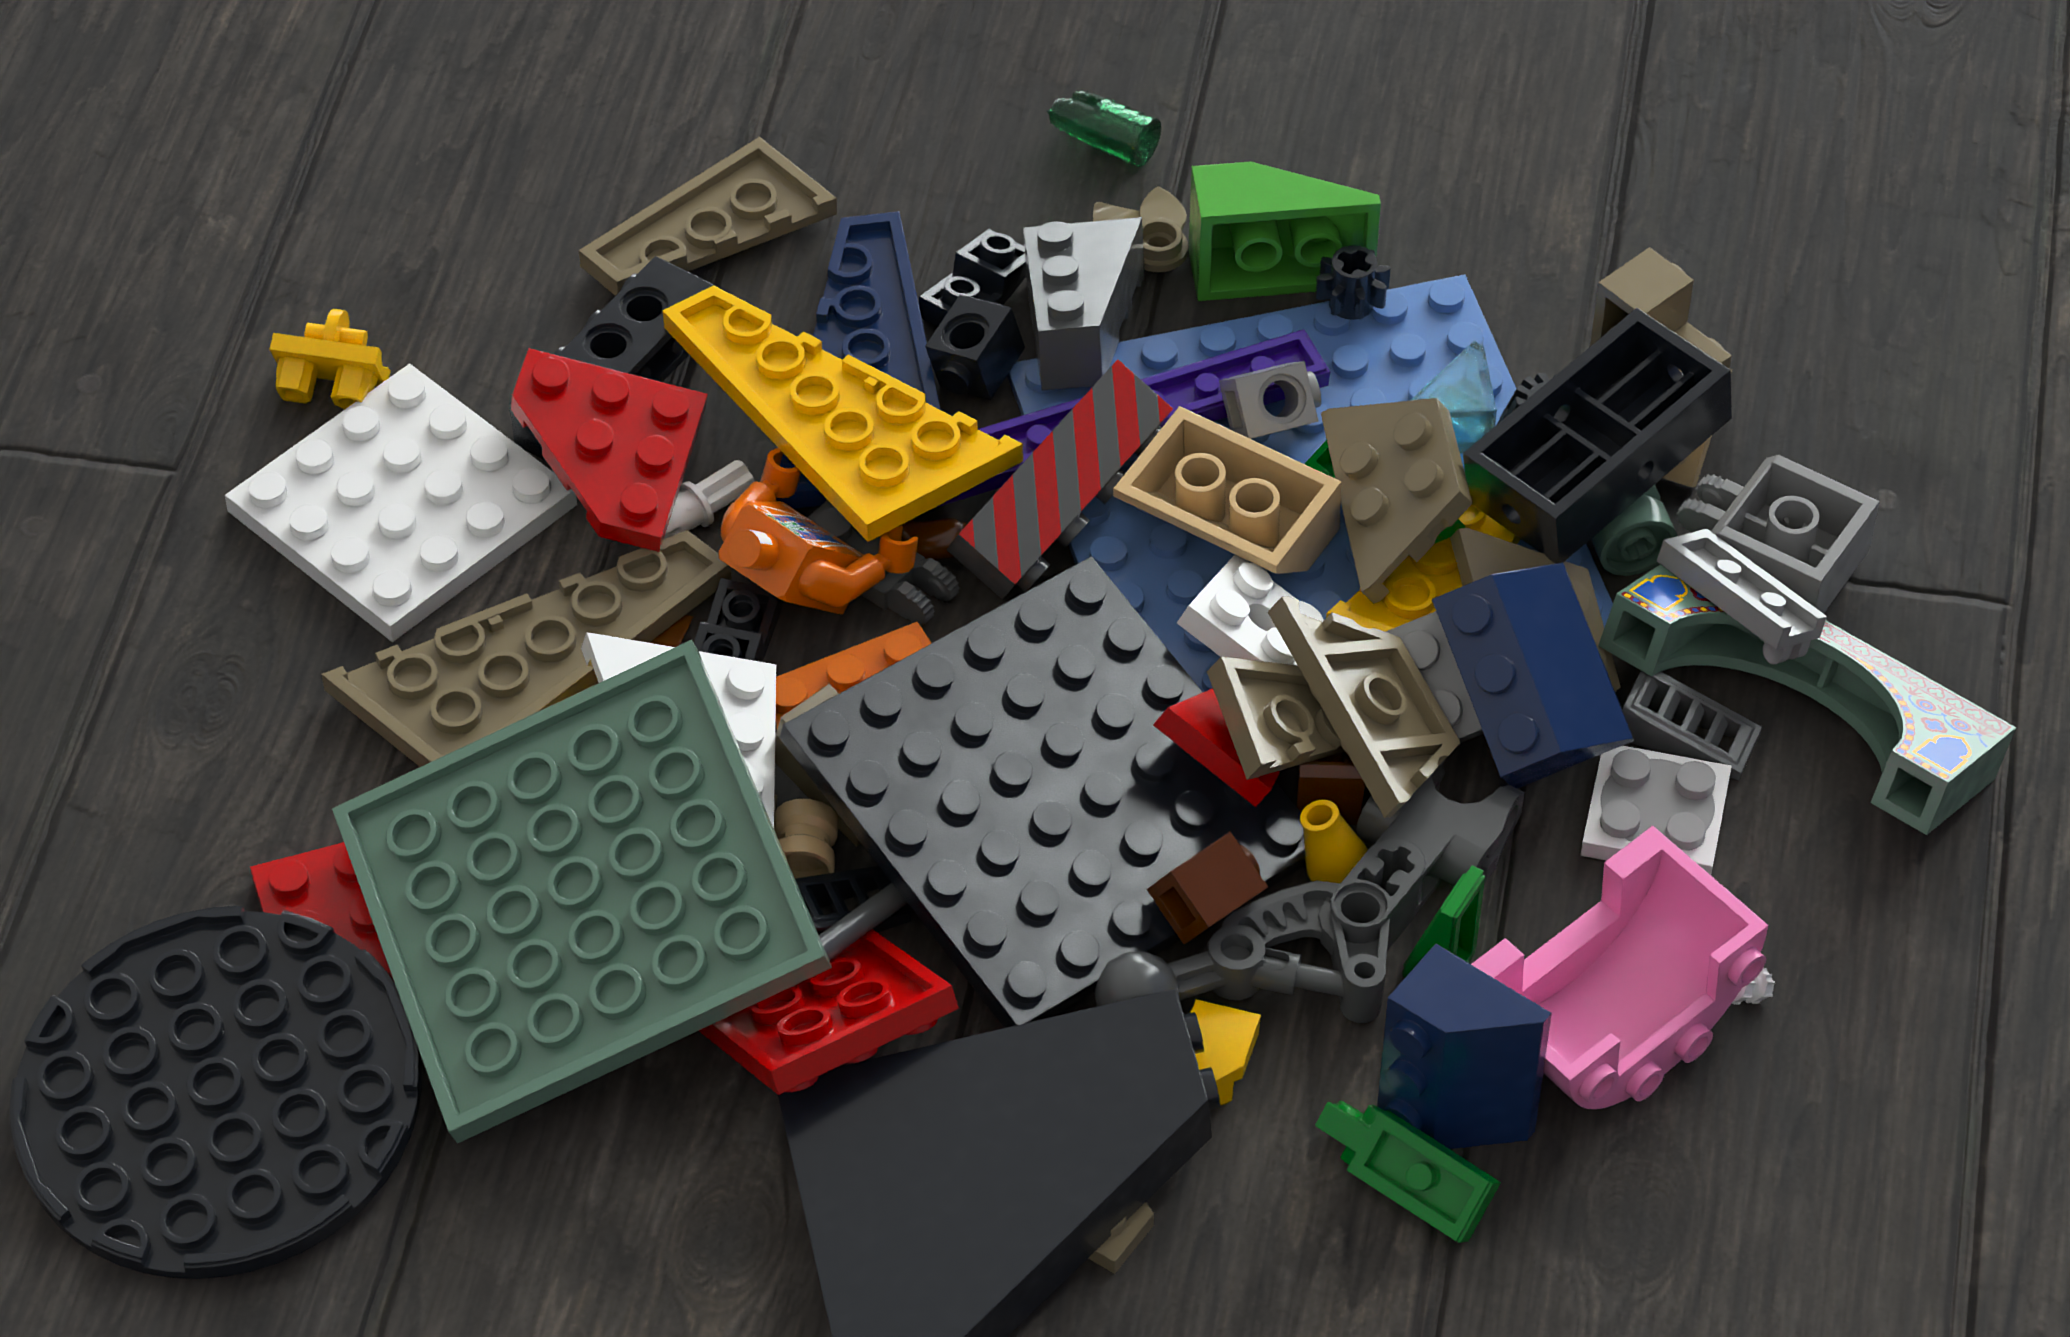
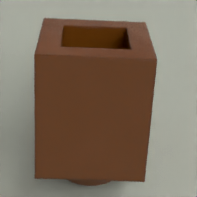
M1229 832L1170 871L1146 890L1182 943L1186 944L1261 893L1268 886L1260 875V867L1254 855L1246 847L1240 845L1233 834Z

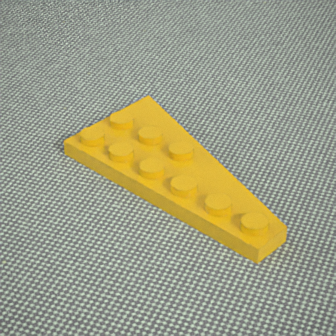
M714 285L662 310L664 328L867 542L1023 462L1022 443L1007 435L998 440L978 430L977 420L960 411L951 416L926 403L925 393L849 354L842 360L822 350L821 340L804 331L799 336H795L772 324L771 314Z

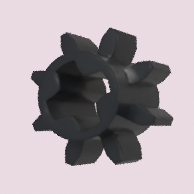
M1357 245L1343 246L1334 253L1332 258L1324 256L1321 258L1320 275L1316 279L1315 297L1319 300L1329 299L1331 314L1334 316L1337 315L1349 320L1363 319V317L1371 313L1373 307L1381 309L1385 307L1386 291L1389 289L1390 266H1377L1375 251L1372 249L1369 250Z

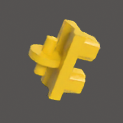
M332 309L328 314L325 325L307 323L305 337L273 333L269 350L277 363L276 390L281 399L285 401L311 402L316 380L319 378L334 381L331 399L334 405L346 409L356 401L362 402L375 386H379L390 376L391 371L389 367H384L382 364L380 348L366 346L368 340L367 331L351 329L349 315L346 310Z

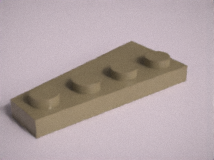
M758 137L579 250L580 267L616 296L621 291L625 281L632 274H638L655 256L688 272L837 215V198L765 140Z

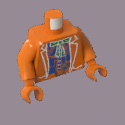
M779 448L773 449L768 453L760 482L755 481L751 483L729 506L722 519L721 538L724 542L718 554L721 561L785 602L843 615L850 602L885 578V571L895 574L909 572L914 567L918 537L914 536L907 541H901L903 532L901 525L880 536L878 554L866 553L863 555L784 502L776 501V497L789 498L793 496L801 476V471L796 466L793 468L780 467L783 452Z

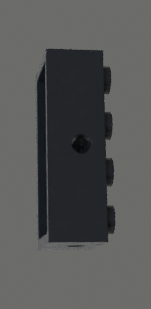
M1636 308L1463 453L1465 476L1472 505L1535 550L1545 554L1555 564L1564 563L1732 419L1731 370L1639 308Z

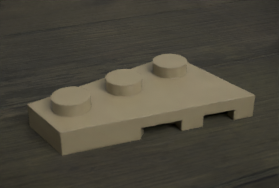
M1221 656L1207 671L1247 780L1345 752L1338 735L1319 702L1312 695L1310 687L1297 665Z

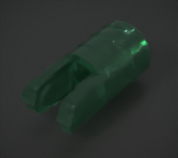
M1083 89L1073 92L1070 99L1065 97L1056 100L1054 105L1047 110L1050 123L1055 128H1059L1060 131H1065L1066 134L1084 141L1090 147L1100 149L1108 155H1114L1116 158L1127 161L1136 167H1142L1149 161L1158 146L1161 136V122L1157 118L1147 116L1137 109L1134 110L1123 103L1120 104L1109 97L1104 98L1094 93L1090 94L1089 91H1084Z

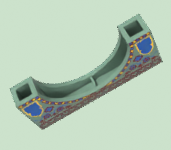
M1661 564L1616 594L1598 645L1599 647L1650 676L1680 666L1704 665L1724 667L1771 679L1818 701L1850 724L1863 737L1876 755L1882 775L1871 803L1925 835H1928L1995 780L2017 728L1828 621H1825L1820 638L1811 640L1805 656L1788 659L1778 664H1770L1763 655L1764 641Z

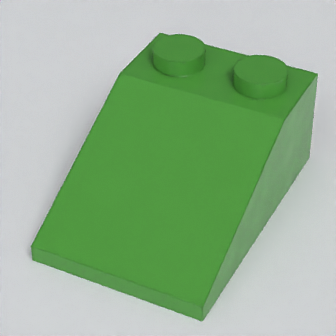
M1255 162L1192 166L1188 250L1197 300L1205 301L1316 292V279L1320 275L1321 258L1323 256L1332 258L1334 253L1343 246L1357 245L1369 250L1372 249L1375 251L1377 258L1381 208L1379 195Z

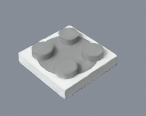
M1620 746L1601 754L1582 842L1581 856L1607 861L1651 826H1654L1711 875L1732 766L1628 746Z

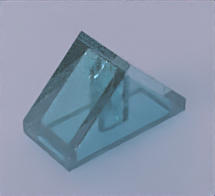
M1473 341L1411 399L1438 398L1449 410L1460 454H1463L1494 428L1497 409L1485 349L1483 345L1476 341Z

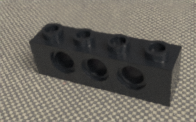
M655 256L638 274H632L623 284L621 291L602 310L595 311L588 319L585 328L566 347L563 346L557 349L554 355L663 382L684 361L689 353L664 328L662 310L714 284ZM510 402L514 443L545 460L542 456L543 447L528 426L522 427L511 411Z

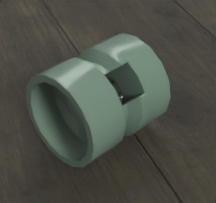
M1653 485L1597 533L1591 541L1606 571L1614 575L1630 576L1644 573L1657 567L1660 564L1657 562L1663 540L1678 535L1663 503L1660 501L1658 490Z

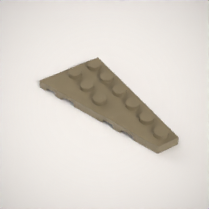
M686 530L663 539L660 552L645 548L637 549L618 557L616 567L591 577L584 578L581 572L559 580L560 589L532 600L526 593L437 628L433 639L401 651L398 645H394L376 652L375 662L358 669L346 672L344 667L341 666L323 673L324 690L421 767L591 687L598 680L593 666H587L581 650L586 632L650 643L716 592L721 578L731 580V567L719 559V553Z

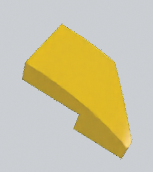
M1195 1000L1191 1013H1196L1204 1045V1052L1197 1053L1195 1056L1199 1070L1212 1068L1219 1093L1220 1105L1232 1101L1234 1081L1243 1078L1259 1035L1261 1015Z

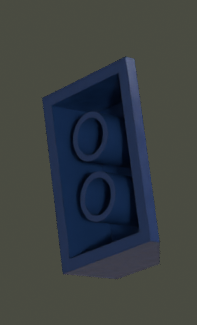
M1563 563L1491 574L1432 599L1500 777L1509 785L1520 788L1634 741Z
M1435 944L1388 997L1377 1107L1384 1111H1391L1448 1149L1527 1141L1535 1132L1552 1013L1438 944Z

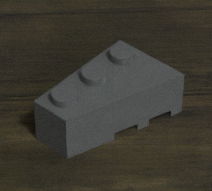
M1142 217L1068 224L1055 221L1041 226L1023 227L1026 285L1042 391L1094 386L1109 369L1120 341V327L1123 320L1129 318L1132 310V296L1136 286L1141 287L1145 276Z

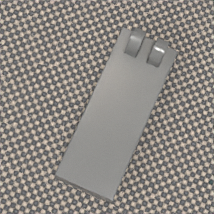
M1703 529L1663 540L1657 562L1764 641L1763 655L1770 664H1778L1788 659L1805 656L1811 640L1820 638L1827 618L1825 614L1710 530Z

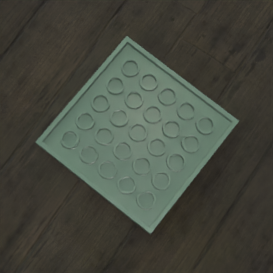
M692 640L332 808L448 1132L457 1143L832 968L702 657Z

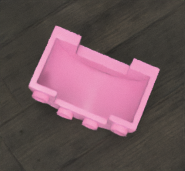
M1651 826L1604 862L1601 901L1526 959H1524V954L1505 938L1471 965L1552 1013L1543 1073L1580 1107L1601 1109L1616 1105L1630 1097L1637 1102L1646 1099L1658 1088L1664 1075L1681 1060L1685 1063H1690L1707 1049L1713 1038V1032L1711 1031L1713 1026L1726 1012L1742 987L1750 984L1759 975L1766 963V957L1761 953L1766 939L1768 924L1658 829Z

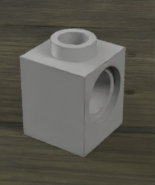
M1305 361L1285 363L1219 380L1230 430L1249 439L1319 422L1316 408L1321 406V392L1312 371L1307 372ZM1272 382L1279 385L1285 394V406L1277 416L1271 415L1263 403L1264 391Z

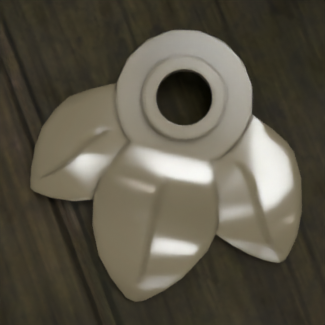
M1161 187L1154 188L1143 200L1140 211L1103 202H1096L1094 204L1093 221L1142 217L1144 270L1166 272L1179 267L1186 260L1188 241L1182 230L1187 221V213L1178 199Z

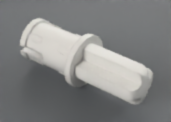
M735 460L696 485L690 481L681 484L664 539L683 531L694 529L700 524L703 527L711 525L714 521L713 513L736 500L751 483L755 482L747 466L742 461Z

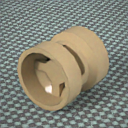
M812 799L790 800L777 807L774 813V831L794 878L834 873L835 854L831 847L835 844L838 836L839 820L837 813L832 807L821 801Z

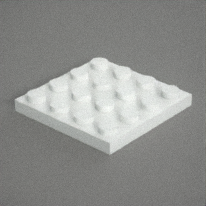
M410 363L371 390L362 402L356 401L225 494L227 511L391 642L404 635L577 506L575 493L572 489L567 491L553 471Z

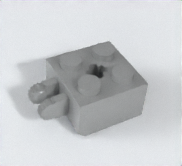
M1776 455L1768 457L1763 461L1745 487L1728 479L1724 480L1721 476L1718 477L1715 474L1710 476L1707 474L1706 477L1704 476L1695 489L1699 499L1691 500L1689 498L1677 512V520L1680 521V525L1685 530L1690 531V533L1703 529L1710 530L1824 614L1870 550L1879 501L1783 456Z

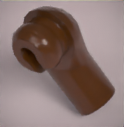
M915 517L901 525L903 527L901 541H907L917 536V553L924 556L925 559L932 558L935 561L951 559L954 556L947 551V548L967 523L954 518L920 521Z

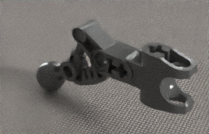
M1443 761L1392 817L1384 818L1371 795L1360 814L1356 832L1359 837L1374 845L1369 848L1341 884L1317 880L1280 890L1241 907L1228 915L1223 921L1222 927L1212 935L1208 951L1167 964L1162 958L1143 951L1121 954L1107 962L1098 978L1094 992L1097 1006L1176 989L1180 1001L1208 991H1213L1219 997L1228 1000L1249 998L1258 992L1259 989L1293 996L1296 988L1339 996L1340 1010L1343 1016L1350 1021L1356 1023L1373 1021L1379 1016L1382 1008L1387 951L1442 881L1455 886L1462 874L1467 873L1471 865L1484 870V883L1496 870L1503 849L1522 813L1525 792L1508 784L1500 786L1493 794L1480 802L1462 804L1448 800L1438 792L1440 782L1445 775ZM1303 937L1320 939V943L1330 953L1333 970L1302 964V955L1271 949L1270 947Z

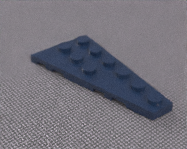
M900 211L841 218L828 266V280L816 313L817 322L813 336L822 341V350L842 360L849 354L925 393L926 403L940 410L931 361L925 348L927 342ZM783 453L780 467H795ZM802 472L797 490L793 496L789 498L776 497V501L784 502L793 509L821 506L827 500Z

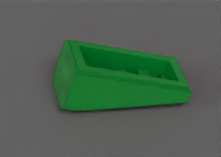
M1471 865L1467 873L1462 874L1403 964L1402 976L1404 978L1435 944H1438L1464 961L1470 962L1476 953L1485 881V876H1483L1484 870Z

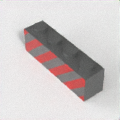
M1117 359L962 529L947 548V551L1002 600L1015 585H1018L1024 592H1027L1051 565L1042 555L1055 541L1066 548L1090 521L1081 512L1095 496L1104 505L1113 496V488L1125 475V472L1121 470L1123 465L1134 453L1138 457L1161 430L1160 424L1173 408Z

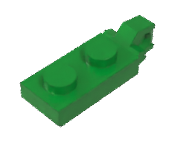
M1343 1101L1335 1104L1327 1102L1315 1124L1317 1128L1346 1146L1340 1159L1349 1165L1347 1168L1348 1172L1459 1243L1469 1242L1501 1184L1500 1181L1391 1111H1384L1373 1104L1368 1105L1365 1113H1362Z

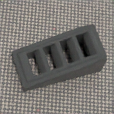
M1641 671L1623 707L1624 716L1634 738V741L1630 743L1655 752L1731 765L1730 778L1738 781L1746 768L1762 731L1760 725L1662 672L1650 676ZM1673 718L1682 720L1683 723L1679 726L1671 721ZM1698 727L1709 730L1705 739L1695 735ZM1723 735L1734 738L1729 752L1718 747Z

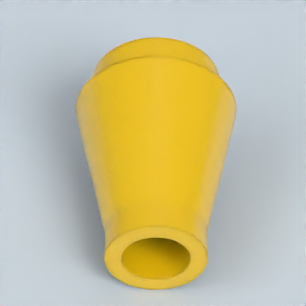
M1317 800L1308 804L1300 815V822L1304 830L1307 875L1312 882L1318 880L1341 884L1368 851V848L1340 815L1335 803L1329 800Z

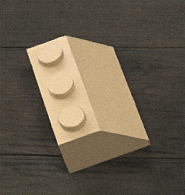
M1181 406L1177 408L1113 488L1114 497L1275 574L1308 571L1340 529L1341 481Z

